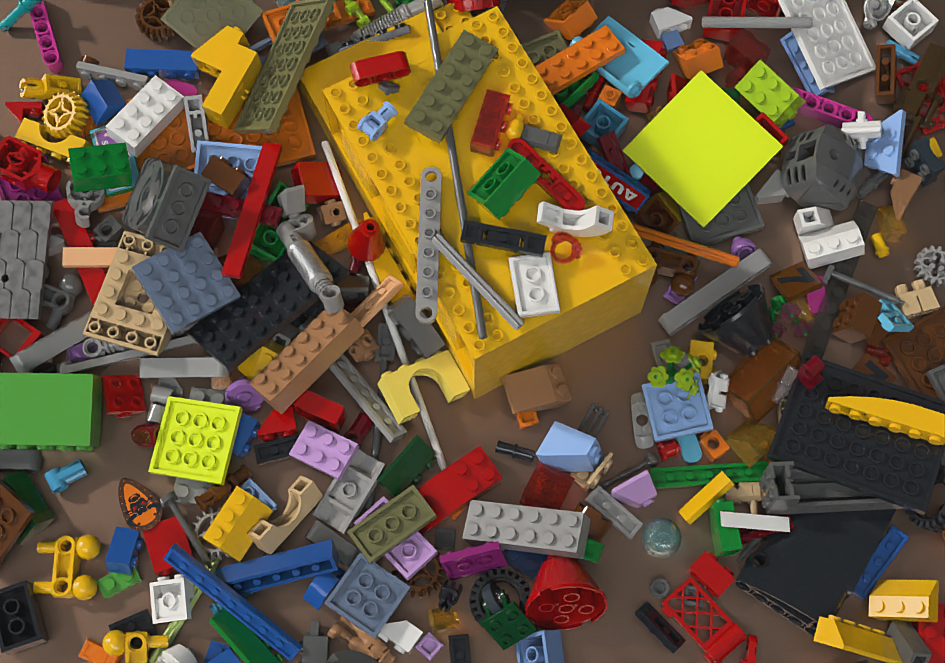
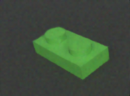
M136 567L133 568L131 575L112 572L96 582L104 599L107 600L143 580Z

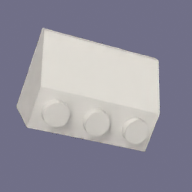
M854 220L798 236L809 269L865 254V244L859 227Z

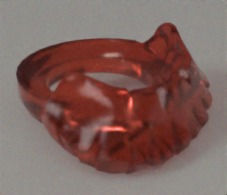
M561 231L555 233L551 238L550 253L557 263L568 264L574 261V259L581 257L583 248L580 242L575 237H572L571 234ZM564 241L569 242L572 245L571 255L567 259H559L555 255L556 246Z

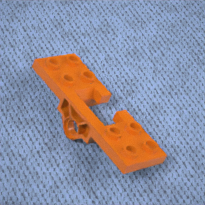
M335 0L333 12L328 16L326 27L323 31L355 22L359 19L355 14L350 16L346 12L345 6L347 4L344 0ZM353 0L359 5L364 15L368 17L375 15V10L370 0ZM291 4L261 13L272 43H274Z

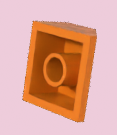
M565 0L543 21L553 31L559 30L563 39L573 40L575 37L581 36L585 29L591 27L598 17L588 0Z

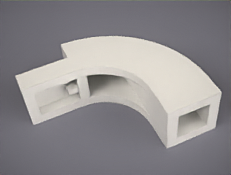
M543 201L539 203L536 223L550 227L549 231L557 234L575 237L599 236L612 231L614 211L598 205L587 210L575 211Z

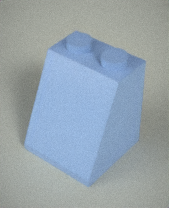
M557 421L553 423L536 453L541 465L547 472H595L604 459V454L595 437Z

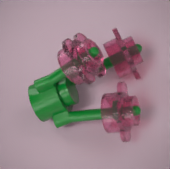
M778 295L771 299L770 303L772 306L768 309L771 313L772 337L774 339L782 337V334L787 332V328L783 327L781 323L776 322L775 313L781 318H785L787 322H795L796 325L793 327L795 338L799 336L803 338L810 333V326L812 324L807 323L805 320L799 322L796 318L802 311L800 307L797 308L794 303H787L783 295Z

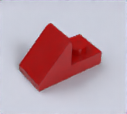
M5 102L9 112L20 123H22L24 118L28 119V116L32 118L44 116L42 111L46 109L43 102Z

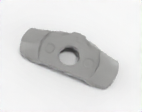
M638 392L631 396L634 438L638 448L647 449L654 445L655 440L644 394ZM645 415L648 418L647 424L643 426L637 424V417Z

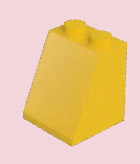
M226 26L191 54V58L200 71L218 78L237 44L249 49L251 46L243 30L238 27Z

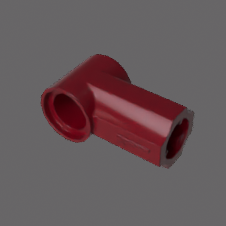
M360 412L349 431L343 437L357 439L356 443L360 446V450L362 442L374 422L366 413Z

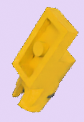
M45 74L42 79L23 78L19 84V89H21L20 96L23 98L48 100L53 98V94H58L59 91L64 90L74 91L78 95H82L81 78Z

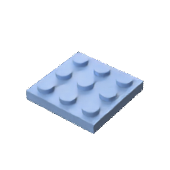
M698 372L694 373L693 379L694 381L699 379V393L695 396L691 395L689 400L687 397L690 389L683 391L682 388L676 387V382L667 384L664 388L653 387L651 383L642 385L655 442L713 430L701 377Z

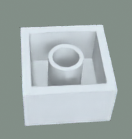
M908 0L888 16L882 28L901 46H907L906 49L911 50L934 30L939 20L918 0Z

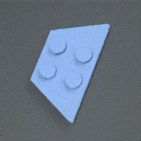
M903 109L881 122L882 138L868 139L866 141L864 159L866 167L892 174L895 177L900 176L906 112Z

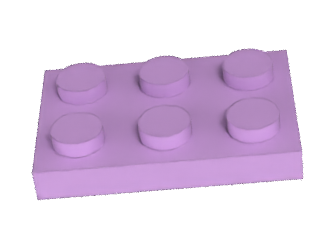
M308 420L289 455L337 480H341L360 446Z

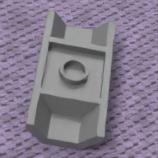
M358 449L341 480L334 478L312 515L346 534L355 517H358L376 487L377 479L382 474L386 464Z

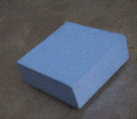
M678 30L660 36L665 49H667V53L684 45Z

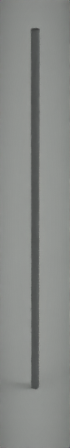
M423 0L436 73L442 61L432 1ZM451 125L445 135L462 232L464 220L468 221L453 127ZM463 243L466 261L476 270L472 244ZM470 283L479 339H486L487 332L479 291Z

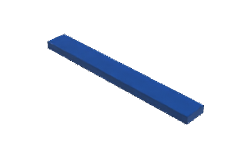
M176 543L171 546L163 558L167 563L290 662L303 647L299 642Z

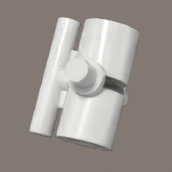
M865 111L858 112L856 122L842 123L841 130L853 140L857 139L860 149H866V141L868 139L882 138L881 120L868 121Z

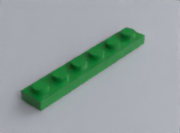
M767 461L649 468V474L655 489L706 486L721 471L734 484H739V482H759L768 463Z

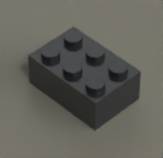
M25 580L0 589L1 653L11 655L48 642L37 596L33 592V583Z

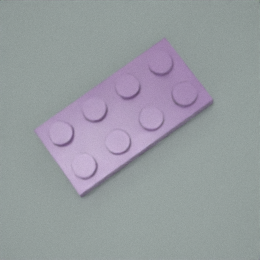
M383 496L358 518L354 525H357L389 501ZM416 532L385 554L384 557L408 581L433 559L438 552L419 532Z

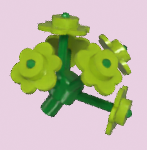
M677 346L664 348L660 353V357L668 363L667 371L664 366H659L658 368L654 366L651 368V372L648 373L647 379L653 387L658 386L659 388H664L667 384L676 382L677 388H682L683 391L690 389L687 397L689 400L691 395L695 396L699 393L700 386L698 385L699 379L694 381V373L688 369L693 367L700 374L701 360L689 353L688 359L691 363L677 371L674 368V363L681 362L685 351H682Z

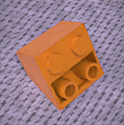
M698 38L693 43L681 45L672 51V55L681 72L690 80L701 70L707 74L723 67L719 47L704 38Z

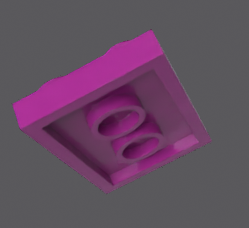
M499 541L487 542L477 547L470 546L465 550L450 551L445 555L439 556L440 563L450 580L508 566L507 558Z

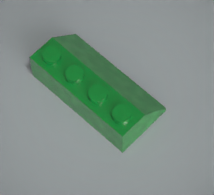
M226 609L209 620V623L245 663H285L278 653L274 655L270 651L272 647L263 639L260 640L252 630Z

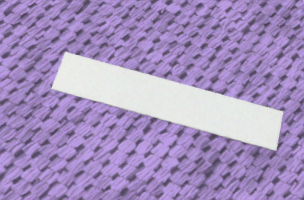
M720 511L721 526L790 532L789 517Z

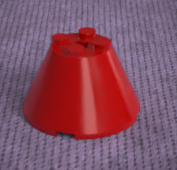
M548 555L547 560L540 567L526 602L525 613L538 627L549 630H570L582 627L581 623L589 620L592 623L598 620L606 612L608 603L606 595L578 558Z

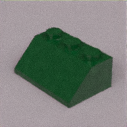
M416 435L377 479L379 487L392 499L413 484H419L423 479L422 474L426 469L429 471L435 465L436 454Z
M25 470L6 475L2 479L9 488L36 512L16 540L18 545L24 544L45 530L55 518Z

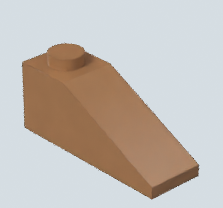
M904 169L900 171V176H894L890 183L893 185L890 194L895 217L898 221H900L923 179Z

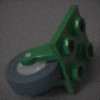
M493 582L488 583L482 588L483 606L487 617L481 620L480 624L503 650L538 631L537 627L514 601H510L509 595L505 593L504 589L501 590Z

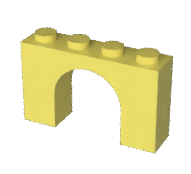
M449 349L443 352L438 350L429 358L421 357L412 365L404 364L395 372L387 371L381 375L377 385L398 425L415 418L420 412L409 389V381L415 376L422 375L435 380L448 403L464 397L469 392L470 388Z

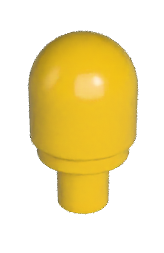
M517 114L515 119L509 122L506 129V136L509 140L521 137L524 130V124L522 123L524 116L522 114Z

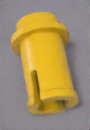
M876 233L870 237L876 250V256L883 258L890 254V248L886 246L881 233Z

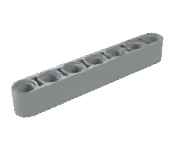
M761 248L740 261L736 268H730L659 318L658 322L669 336L675 334L763 273L773 262Z

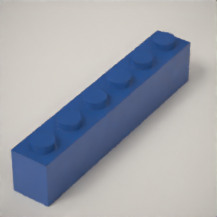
M331 539L216 568V576L241 595L337 571L338 552Z

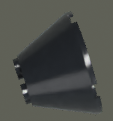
M760 283L748 285V290L742 293L738 290L718 303L703 317L705 322L698 324V331L739 355H747L748 357L754 356L761 346L771 343L774 338L772 337L765 289Z

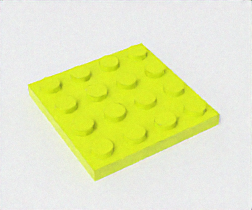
M168 396L148 472L224 485L243 409L238 406Z

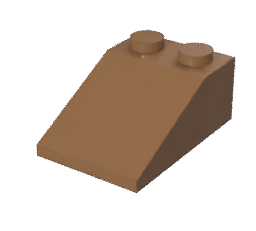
M560 363L543 365L501 377L513 414L560 408L572 400Z

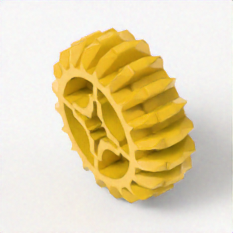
M59 91L58 94H53L52 99H48L49 103L47 105H44L46 109L42 111L44 114L41 118L44 122L42 126L53 137L65 140L70 134L78 136V131H82V126L86 125L85 120L89 118L86 115L89 112L86 108L88 104L82 96L74 91Z

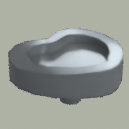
M380 81L378 84V88L385 92V95L398 93L400 89L398 84L387 81Z

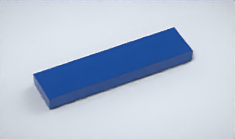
M892 525L876 547L852 593L859 599L864 600L910 537Z

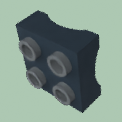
M926 136L913 142L904 157L906 166L914 174L923 178L921 181L923 188L934 183L938 179L937 176L945 169L944 161L940 160L932 152L930 141Z

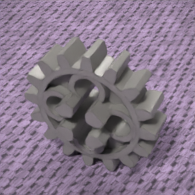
M932 245L929 250L925 247L922 252L918 253L914 264L917 265L914 271H919L917 278L922 276L924 282L929 281V286H932L933 283L937 287L942 283L945 285V251H941V246L935 249ZM937 256H938V257H939V261H938V262L936 263V265H935L934 262L936 261ZM936 268L937 270L933 273L934 276H932L931 272Z

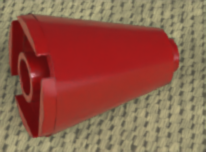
M373 219L363 221L348 237V250L358 261H375L384 252L385 238L378 222Z

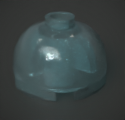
M657 518L646 525L642 532L641 540L648 554L655 558L663 559L677 552L681 546L682 535L680 528L675 522L667 518Z

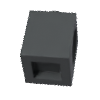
M111 215L93 229L97 235L95 237L102 246L106 244L108 247L114 246L121 239L125 231ZM112 230L110 235H105L107 231Z

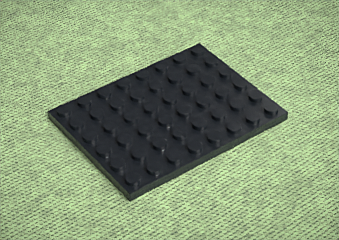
M803 353L796 376L801 365L808 362L812 355ZM823 359L821 360L825 365V369L820 374L824 379L811 391L795 376L767 459L775 462L794 461L793 468L924 515L945 451V444L933 445L921 438L914 439L902 432L895 433L883 426H873L864 420H854L848 415L841 413L835 414L830 412L829 409H825V405L829 397H874L914 404L945 414V401Z

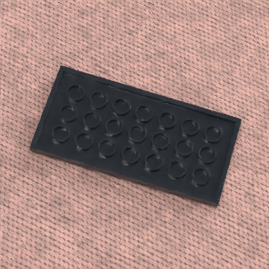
M308 241L332 275L334 285L339 284L350 275L346 267L311 241ZM286 251L238 290L241 295L239 299L204 317L190 328L187 333L228 372H231L320 298L306 284Z

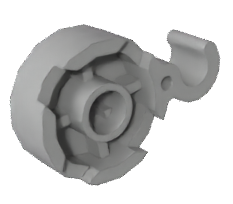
M69 180L66 186L68 203L75 209L76 223L83 228L89 227V215L92 211L103 205L105 189L74 193L73 180Z

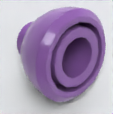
M738 236L732 240L730 253L740 257V261L756 251V245L750 239Z

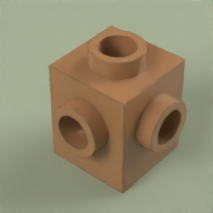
M328 200L324 202V206L316 208L321 226L331 223V227L341 225V220L347 219V213L342 201Z
M365 329V332L348 350L356 362L369 361L375 356L374 353L379 346L369 331Z

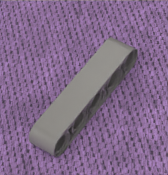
M91 311L12 355L9 359L18 373H26L85 339L87 336H83V331Z
M213 357L139 358L140 378L230 376V372Z

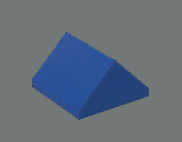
M91 80L81 95L88 104L86 108L89 110L88 113L96 126L114 118L127 105L112 80Z

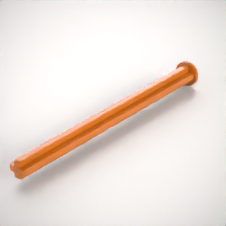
M631 222L638 235L642 238L735 268L740 262V257Z

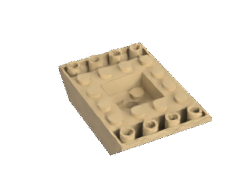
M124 231L83 331V336L158 357L168 346L172 334L150 298L145 303L139 302V298L147 295L132 271V266L168 247L144 238L145 236Z

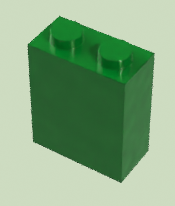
M727 499L715 500V503L707 510L717 558L736 555L743 549L739 528L721 526L720 511L735 513L733 501H727Z

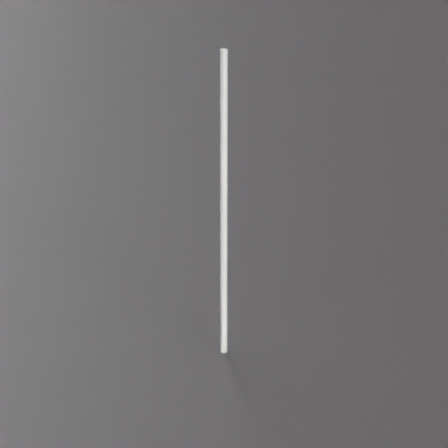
M323 141L321 145L350 224L354 230L359 226L329 142ZM364 261L373 287L376 289L380 285V281L373 262ZM387 303L382 308L399 358L402 365H410L396 324L387 315L390 313L387 309L389 307ZM415 377L410 379L409 385L416 404L420 409V415L433 451L436 454L440 470L443 471L448 466Z

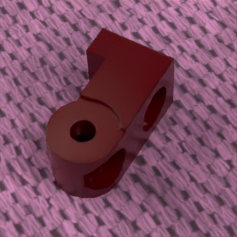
M814 355L808 362L801 365L796 378L811 391L823 381L824 377L820 373L825 369V365L820 358Z

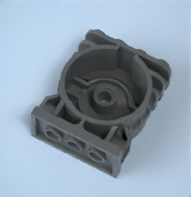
M155 157L148 158L143 164L122 215V223L131 230L144 235V238L182 253L212 180Z

